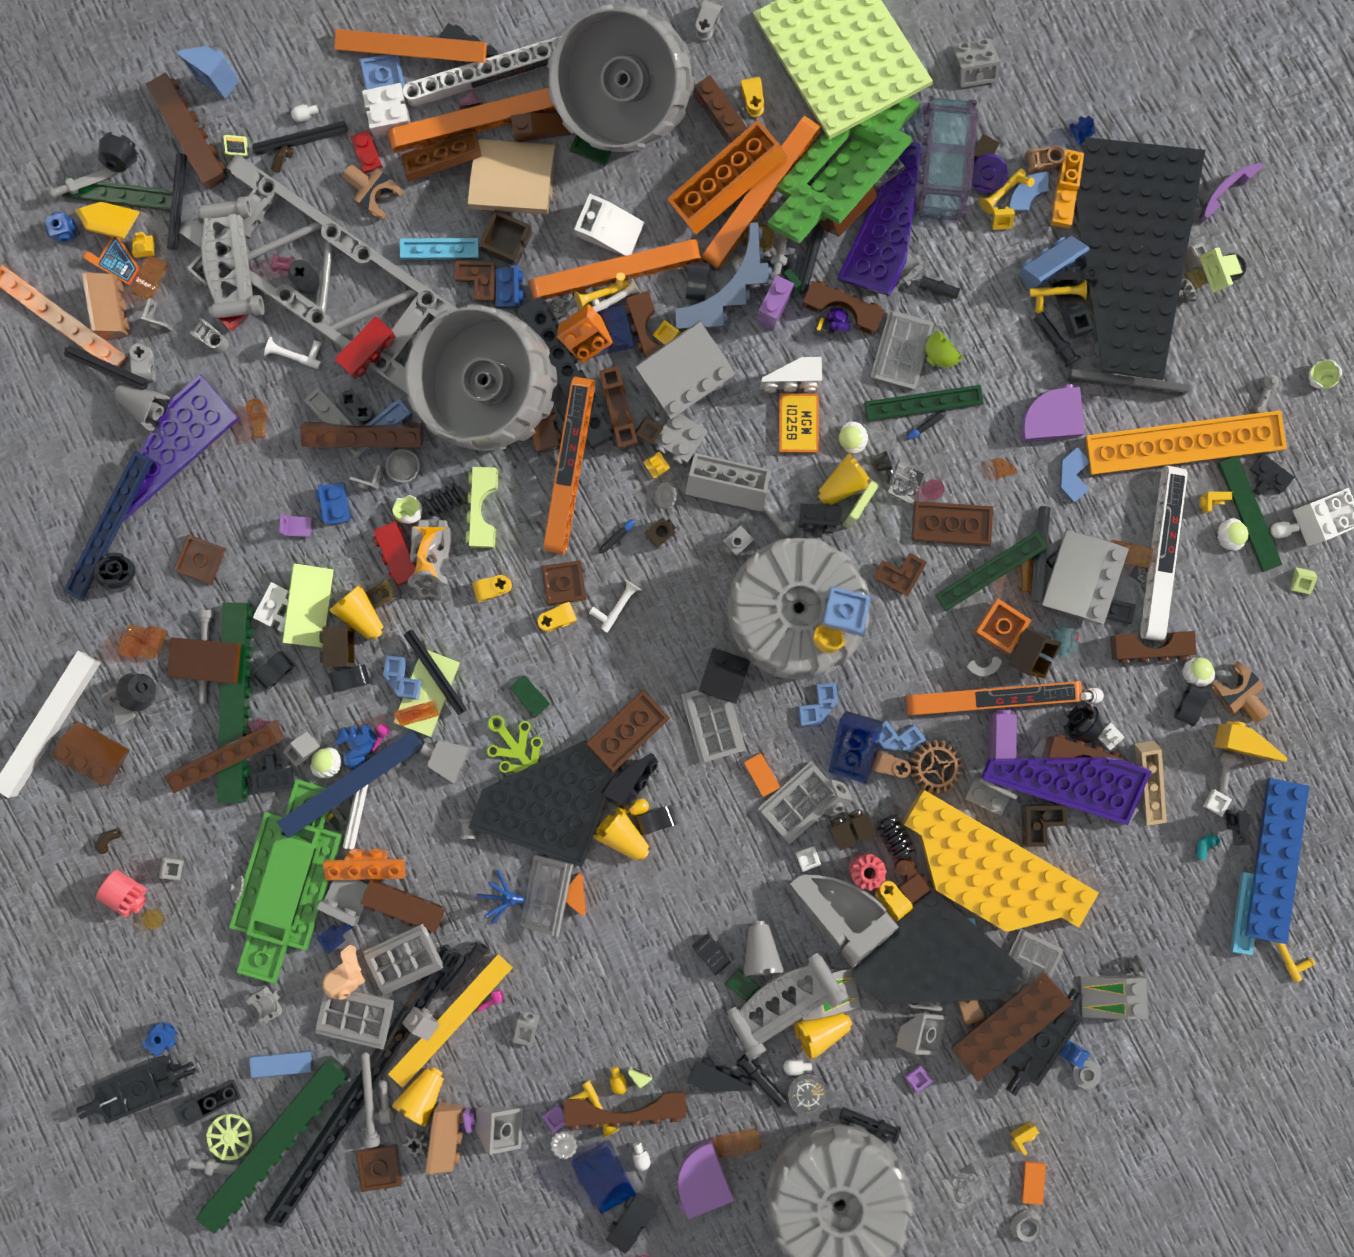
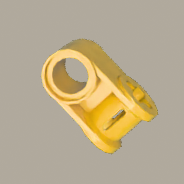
M760 76L740 80L748 115L752 118L760 117L764 112V98Z
M497 575L473 582L472 586L477 602L487 601L508 593L512 588L511 580L506 576ZM500 580L506 582V584L503 585L504 589L498 587V585L500 584Z
M570 602L561 604L552 610L542 613L538 617V625L544 632H551L577 621ZM544 618L552 620L550 622L551 626L547 627L545 624L542 625V623H544Z
M886 881L879 888H876V899L886 908L888 915L893 920L899 921L912 910L911 902L893 882Z

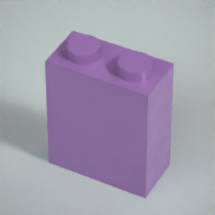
M776 275L759 309L757 323L769 329H775L791 297L794 283Z
M995 710V714H989L988 759L1016 758L1017 714H1011V710Z

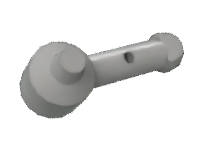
M1271 374L1262 379L1263 391L1258 405L1255 407L1256 413L1265 412V406L1271 390L1279 385V379L1276 375Z
M764 504L762 511L778 527L779 534L785 538L790 537L794 533V527L797 523L794 520L783 522L768 504Z
M1223 752L1220 757V763L1223 767L1218 791L1222 794L1228 792L1231 768L1241 764V759L1237 758L1235 753Z
M382 1080L378 1084L381 1109L377 1114H374V1121L388 1124L392 1123L394 1113L389 1108L387 1081Z

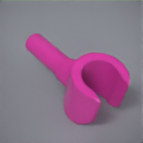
M385 724L378 726L375 730L379 736L371 748L374 752L382 739L390 732Z
M502 991L492 992L490 994L492 1000L478 1007V1010L481 1012L493 1004L500 1003L504 998Z

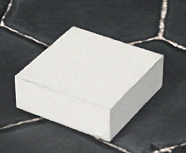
M1212 789L1203 807L1222 817L1232 799Z
M814 846L795 852L802 872L821 865Z

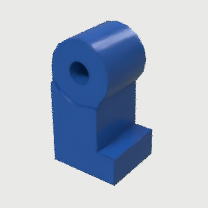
M1069 1040L1059 1056L1083 1069L1084 1063L1090 1057V1054L1084 1048Z

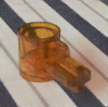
M250 399L246 404V411L249 415V420H252L254 437L264 438L266 436L264 420L267 419L268 407L259 399ZM261 405V410L258 413H254V407Z
M129 624L126 630L127 635L142 639L144 645L161 650L167 634V630L151 625L143 628Z
M122 634L116 653L131 658L139 655L155 659L157 649L142 644L139 638Z

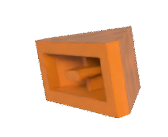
M578 873L569 884L566 903L579 914L586 915L583 873Z

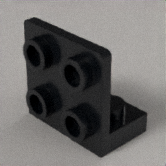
M801 503L799 528H803V531L815 532L816 529H823V533H835L842 526V522H839L840 506Z

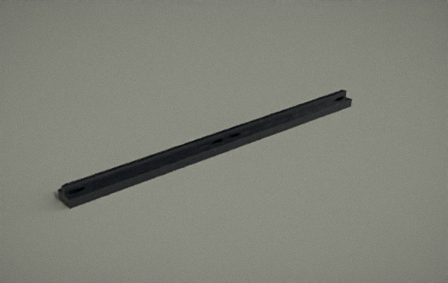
M444 945L438 953L443 963V968L421 979L388 1029L384 1048H376L371 1055L372 1090L411 1033L402 1022L414 1006L421 1010L428 1007L461 957V954L449 945ZM362 1070L264 1217L266 1224L283 1227L364 1104Z

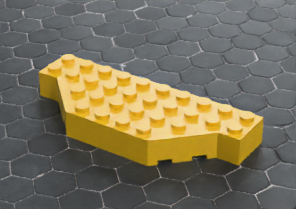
M921 789L902 821L903 825L919 835L932 888L1006 932L1062 918L1079 928L1099 894L1094 889L925 790Z

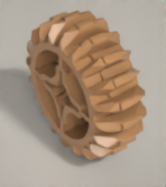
M933 740L932 746L929 741H926V749L919 745L918 748L921 753L918 751L913 752L917 759L910 758L911 762H915V766H910L911 770H916V772L911 774V777L918 776L914 783L919 784L923 782L920 789L924 790L928 786L927 792L932 793L933 788H935V793L939 794L940 787L943 792H947L946 785L953 789L955 786L952 781L960 782L956 778V774L963 775V772L958 771V768H963L964 765L957 764V761L962 760V756H954L958 753V750L950 751L953 746L952 744H948L945 748V741H941L939 746L937 740ZM934 750L944 752L949 759L939 760ZM928 753L929 763L921 769L922 760ZM934 762L943 764L940 765L939 771L930 770ZM951 765L950 775L944 780V770ZM933 773L939 783H931L923 775Z

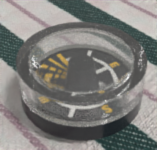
M803 1073L796 1076L789 1084L788 1099L792 1109L797 1114L803 1117H815L826 1109L829 1102V1092L825 1082L819 1076L812 1073Z

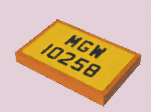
M779 393V453H818L819 394Z

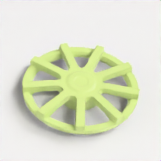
M225 1114L218 1117L212 1122L206 1134L209 1150L215 1156L221 1158V1160L240 1158L248 1151L252 1143L250 1125L244 1118L235 1114ZM226 1118L227 1129H224L218 1121ZM230 1118L239 1119L234 1128H231ZM244 1123L248 1131L238 1133L237 1129ZM216 1126L222 1134H213V1127ZM249 1135L248 1144L238 1140V1138ZM211 1138H220L221 1141L213 1146ZM235 1143L244 1147L245 1149L241 1153H238L235 1147ZM224 1144V1150L221 1154L216 1148ZM229 1146H231L234 1156H226Z

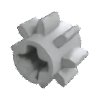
M415 1130L412 1136L409 1133L406 1135L408 1141L402 1144V1146L407 1147L406 1155L411 1153L416 1158L419 1152L421 1154L426 1152L423 1146H428L429 1141H425V1133L421 1135ZM414 1140L419 1144L418 1147H415V1144L412 1143Z

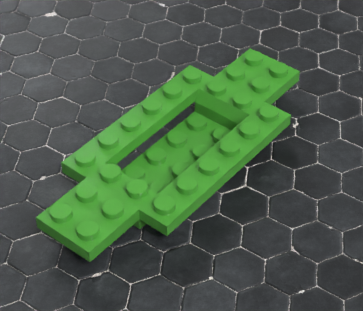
M908 97L830 140L824 133L776 186L777 192L789 198L768 220V227L800 243L821 219L825 221L829 218L840 224L912 142L911 136L899 130L918 110L919 102ZM853 132L854 138L811 186L807 183Z
M296 779L285 816L327 787ZM329 811L290 838H287L277 821L285 816L270 812L264 813L244 878L242 895L236 904L229 927L248 935L237 973L276 984L288 946L305 951L308 950L320 911L317 907L324 898L329 882L324 877L323 863L325 860L336 859L343 835L324 829ZM316 848V851H315V854H314V857H313V861H312V864H311V867H310V871H309V874H308V877H307V880H306V884H305V887H304V890H303V894H302V897H301V900H300V903H299V907H298V910H297V913H296V917H295V920H294V923H293V926H292L291 924H292V921H293V918H294V915H295V911H296V908H297V905H298V902H299V898H300V895H301V892H302V888H303V885H304V882H305V879H306V875H307V872H308V869H309V865H310V862H311V859H312V856H313L314 849Z

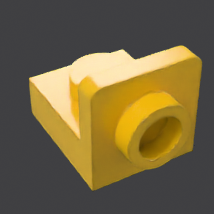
M664 320L653 336L666 345L680 335L681 332Z
M1232 492L1203 493L1199 500L1202 513L1212 512V502L1213 505H1225L1226 501L1232 500Z
M1031 1121L1010 1133L1013 1138L1011 1143L1016 1152L1021 1151L1024 1156L1028 1154L1022 1143L1034 1140L1036 1135L1039 1134Z

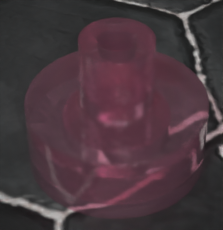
M930 480L924 486V494L928 499H939L944 493V485L939 480Z

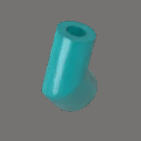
M1208 834L1200 839L1197 845L1196 858L1206 860L1207 849L1218 846L1220 838L1214 834Z

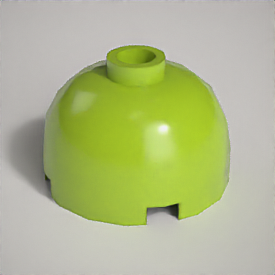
M938 329L928 337L925 343V351L928 355L926 360L933 367L938 365L941 368H950L964 358L959 350L956 351L954 345Z

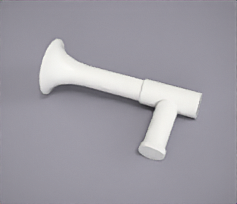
M632 278L628 287L601 302H599L598 298L592 300V308L597 313H600L631 294H640V291ZM592 287L585 290L586 294L594 292Z
M270 337L265 347L264 356L270 353L279 354L301 364L319 369L321 361L316 360V356L322 343L314 340L309 356H305L279 347Z
M626 579V589L608 616L595 607L589 612L590 615L603 622L601 629L607 633L631 595L636 591H642Z

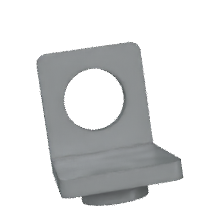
M200 253L187 269L194 275L192 279L197 284L207 286V282L197 274L203 267L202 261L197 265L202 260Z
M148 298L141 319L150 324L149 327L161 331L163 328L172 331L173 328L168 324L152 319L157 303L153 299Z
M381 465L377 466L372 483L350 476L349 480L357 483V487L368 490L369 487L378 489L384 468Z
M114 688L103 694L102 698L113 708L116 724L120 726L133 719L136 715L135 711H129L121 707L119 699H110L113 694H117Z
M831 780L830 785L835 797L821 811L823 814L836 817L853 800L845 783ZM837 786H839L844 791V793H841L837 789Z

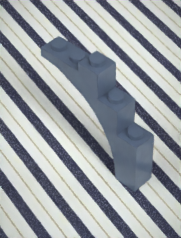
M758 223L749 224L745 256L731 281L720 292L706 301L689 307L676 308V329H688L698 321L704 327L724 326V322H727V310H723V306L746 305V301H750L749 289H746L745 285L769 283L772 267H768V263H760V260H763V247L759 248V240L762 239V227H758Z

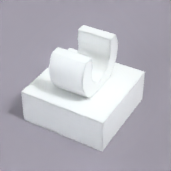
M1108 723L1097 739L1110 751L1124 736L1112 723Z

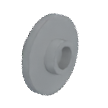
M1086 1060L1083 1069L1074 1066L1072 1077L1079 1087L1090 1089L1099 1083L1101 1071L1093 1061Z

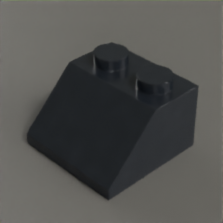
M713 648L698 692L736 704L750 661L746 658Z

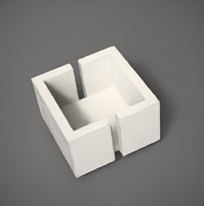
M401 83L362 91L369 127L374 137L388 134L387 131L393 127L411 123Z

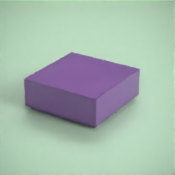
M920 1064L904 1075L916 1093H919L933 1082Z
M557 1104L542 1115V1118L553 1133L564 1126V1110L560 1104Z

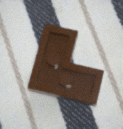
M456 260L455 281L474 282L475 302H494L495 261Z
M912 553L907 555L900 569L882 560L873 578L908 597L927 562Z

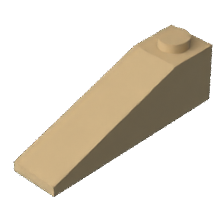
M1155 741L1134 744L1136 765L1149 768L1152 771L1141 795L1146 825L1167 823L1162 749Z

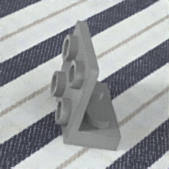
M980 39L953 45L952 49L960 66V88L999 81L1000 60L991 39Z
M980 776V778H973L964 799L1002 816L1009 799L1016 800L1017 795L1013 794V789L1002 785L996 786L994 785L995 783L983 780Z
M333 880L325 899L319 902L317 909L351 926L356 925L365 909L363 908L364 905L360 903L368 883L362 880Z

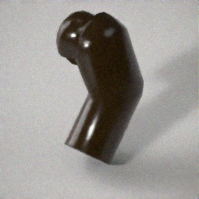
M288 145L282 146L274 156L271 170L280 173L285 157L292 158L293 148H289Z
M116 828L100 834L95 843V850L99 854L107 853L109 841L121 837L120 829Z

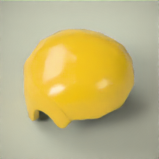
M822 624L813 633L815 646L819 651L827 654L837 652L846 642V639L843 637V631L823 627Z

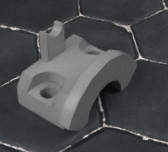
M909 252L907 262L900 274V278L907 285H910V281L924 269L914 260Z
M998 657L989 658V662L984 668L979 667L975 661L964 663L965 669L969 673L977 675L979 681H981L982 677L987 680L988 675L994 674L999 669L1002 660Z
M264 987L253 994L245 995L247 1004H252L256 1007L259 1013L258 1020L261 1024H267L268 1021L282 1013V1007L278 1003L280 996L277 995L276 990L272 993L268 987Z

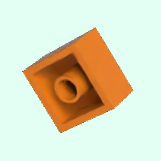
M995 599L972 633L1006 655L1012 652L1019 641L1020 634L1028 627L1032 620L1000 599Z

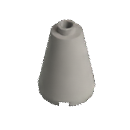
M127 383L118 385L115 389V399L145 429L149 431L155 430L159 424V418L161 415H164L168 408L167 405L169 400H171L170 397L149 389L141 390Z
M764 921L752 922L753 926H749L743 969L744 977L782 974L783 967L769 925H765Z

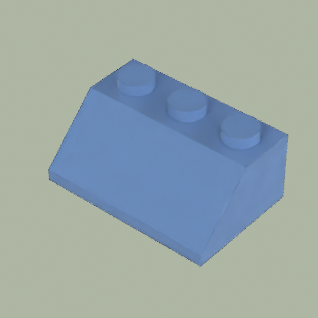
M208 46L179 50L177 53L196 79L224 99L228 97L239 82L235 75L236 71L230 67L231 64L225 59L226 56L216 48L212 50Z
M1073 236L1067 239L1063 237L1054 243L1055 247L1051 250L1046 248L1038 254L1039 257L1033 261L1031 258L1022 264L1023 268L1019 274L1029 289L1039 288L1056 277L1058 271H1063L1065 267L1072 266L1080 261L1090 250L1089 247Z

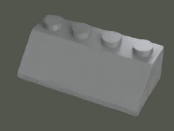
M695 453L685 494L750 510L762 511L771 470Z

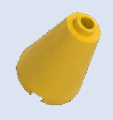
M851 453L845 456L819 489L821 494L818 497L825 505L829 503L831 506L866 489L872 482L856 459L850 460L852 458Z
M360 584L329 609L332 614L368 640L370 638L375 640L383 633L381 630L383 625Z
M620 807L615 808L614 811L616 813L613 816L608 814L596 829L598 835H593V837L635 861L643 860L649 853V845L624 810Z
M842 1012L823 1018L799 1020L794 1023V1030L797 1039H800L803 1044L801 1045L803 1052L809 1060H812L851 1030L852 1022L850 1017Z
M432 1067L431 1070L426 1068L394 1101L392 1107L397 1111L401 1110L406 1117L426 1127L444 1080L441 1077L443 1073L435 1067Z

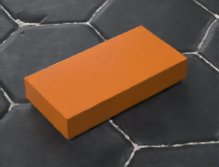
M761 753L744 762L763 797L781 788Z
M1024 1161L1022 1203L1043 1205L1045 1162Z

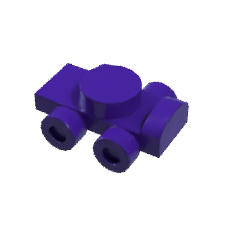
M831 308V313L827 314V320L834 321L830 322V329L848 331L851 328V322L846 321L848 313L843 312L842 308Z

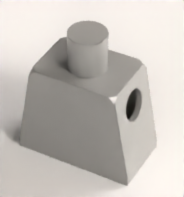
M438 740L435 747L424 743L420 754L430 758L427 764L429 768L450 782L457 783L472 748Z

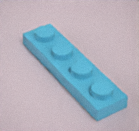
M400 238V259L479 260V238Z
M1241 872L1230 951L1253 955L1255 938L1245 936L1254 874Z

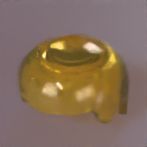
M758 224V227H762V239L759 240V248L763 247V253H766L774 246L775 235L773 230L766 224ZM749 227L743 234L745 248H747Z

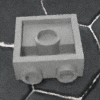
M678 414L673 419L669 418L666 425L663 426V430L654 442V445H656L655 449L663 454L669 453L673 456L672 459L681 465L683 463L688 464L708 433V430L684 415Z

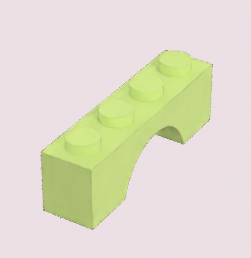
M472 467V472H469V484H472L471 492H468V504H471V511L467 512V523H470V531L466 532V543H469L471 548L495 549L496 529L484 521L481 514V506L487 495L498 490V469Z

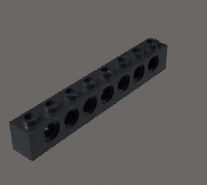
M538 297L520 306L519 310L526 324L548 346L550 363L556 367L557 383L568 402L573 377L586 378L583 370L578 371L575 365L578 363L576 357L572 353L569 354L566 346L557 338L559 325L555 318L551 319L549 305L546 301L542 302L541 298ZM544 317L546 321L544 324L539 325L536 323L537 318ZM553 334L555 336L553 341H545L546 335ZM557 351L564 353L561 359L553 357ZM570 368L573 370L572 375L564 376L562 374L563 371ZM595 393L589 424L592 420H598L600 426L593 429L588 425L586 439L592 449L613 439L611 433L614 432L610 422H605L602 417L605 415L603 408L600 404L596 405L594 398H596Z

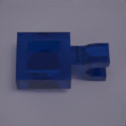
M344 923L337 929L332 925L316 939L329 954L346 941L342 935L354 926Z

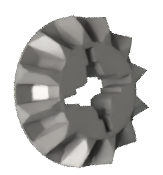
M1182 277L1179 300L1184 305L1190 307L1197 301L1196 290L1189 280Z

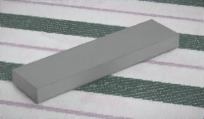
M319 387L304 399L323 422L354 426ZM347 447L357 459L366 452L363 447Z

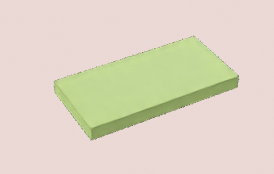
M872 481L867 486L842 526L847 529L852 526L878 488V484Z
M293 564L282 643L323 648V643H320L319 634L320 631H323L322 627L326 626L334 569Z
M427 650L450 685H452L460 662ZM418 659L411 679L422 680L419 700L403 698L394 723L432 737L446 697L420 659Z

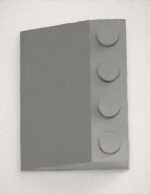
M700 321L635 366L661 410L670 419H673L735 375L727 359Z
M1065 530L1041 606L1093 624H1104L1129 548Z

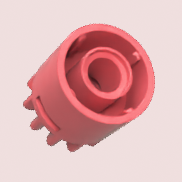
M860 853L852 858L848 867L851 880L861 889L872 890L876 887L879 888L880 884L885 881L887 871L885 870L884 863L873 854ZM871 867V873L868 876H864V870Z
M115 870L100 887L96 899L126 918L131 913H138L146 902L144 895L147 892V888L119 870Z

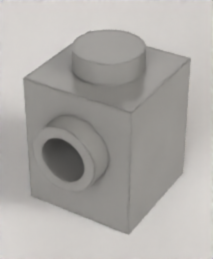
M739 526L723 541V549L730 557L732 555L737 557L753 543L754 539L742 526Z
M305 732L292 741L283 753L297 767L311 757L320 746L315 738L308 732Z
M415 1006L402 1022L412 1034L427 1041L440 1025L433 1018V1014L426 1008L421 1010Z

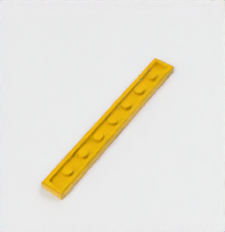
M498 954L437 1020L440 1025L430 1039L427 1041L421 1038L388 1075L403 1088L513 967Z

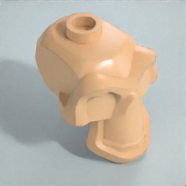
M349 945L341 952L343 963L335 970L327 973L323 979V991L331 999H346L350 996L351 992L355 991L359 985L365 982L360 972L361 968L356 957L355 946Z

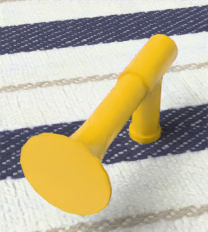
M1020 168L992 196L986 199L979 198V205L986 213L993 214L994 204L1010 188L1014 187L1017 183L1031 187L1034 184V178L1025 177V170Z
M618 273L615 284L592 293L578 294L575 291L574 296L578 308L582 309L585 304L592 300L624 290L629 286L628 281L624 280L625 275Z
M1086 279L1080 285L1071 287L1030 288V297H1036V313L1044 312V296L1077 294L1086 300L1087 294Z
M1275 943L1294 983L1302 980L1300 972L1315 966V962L1311 957L1295 965L1285 944Z
M590 1080L582 1084L584 1091L569 1097V1099L588 1098L592 1105L603 1109ZM609 1123L602 1124L603 1136L601 1139L615 1133L620 1128L609 1127Z

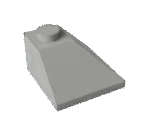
M920 1013L900 1027L896 1047L913 1054L938 1055L947 1016Z
M488 1106L476 1108L475 1129L487 1154L491 1155L521 1149L522 1107Z

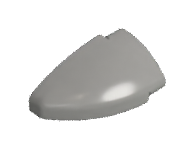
M801 875L789 885L792 893L825 939L837 953L841 952L852 968L872 953L877 946L881 945L899 928L886 912V908L878 900L848 882L827 876Z

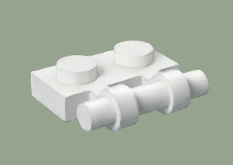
M271 582L253 618L273 627L275 621H278L280 625L277 630L283 632L286 613L284 617L279 615L283 605H287L289 591Z

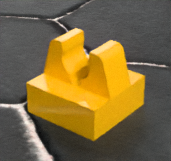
M995 207L991 224L992 229H1012L1015 216L1014 209L1009 207L998 209Z
M144 232L135 233L136 237H133L132 242L133 256L135 258L154 256L155 240L153 236H146Z
M660 451L643 462L653 479L670 469Z

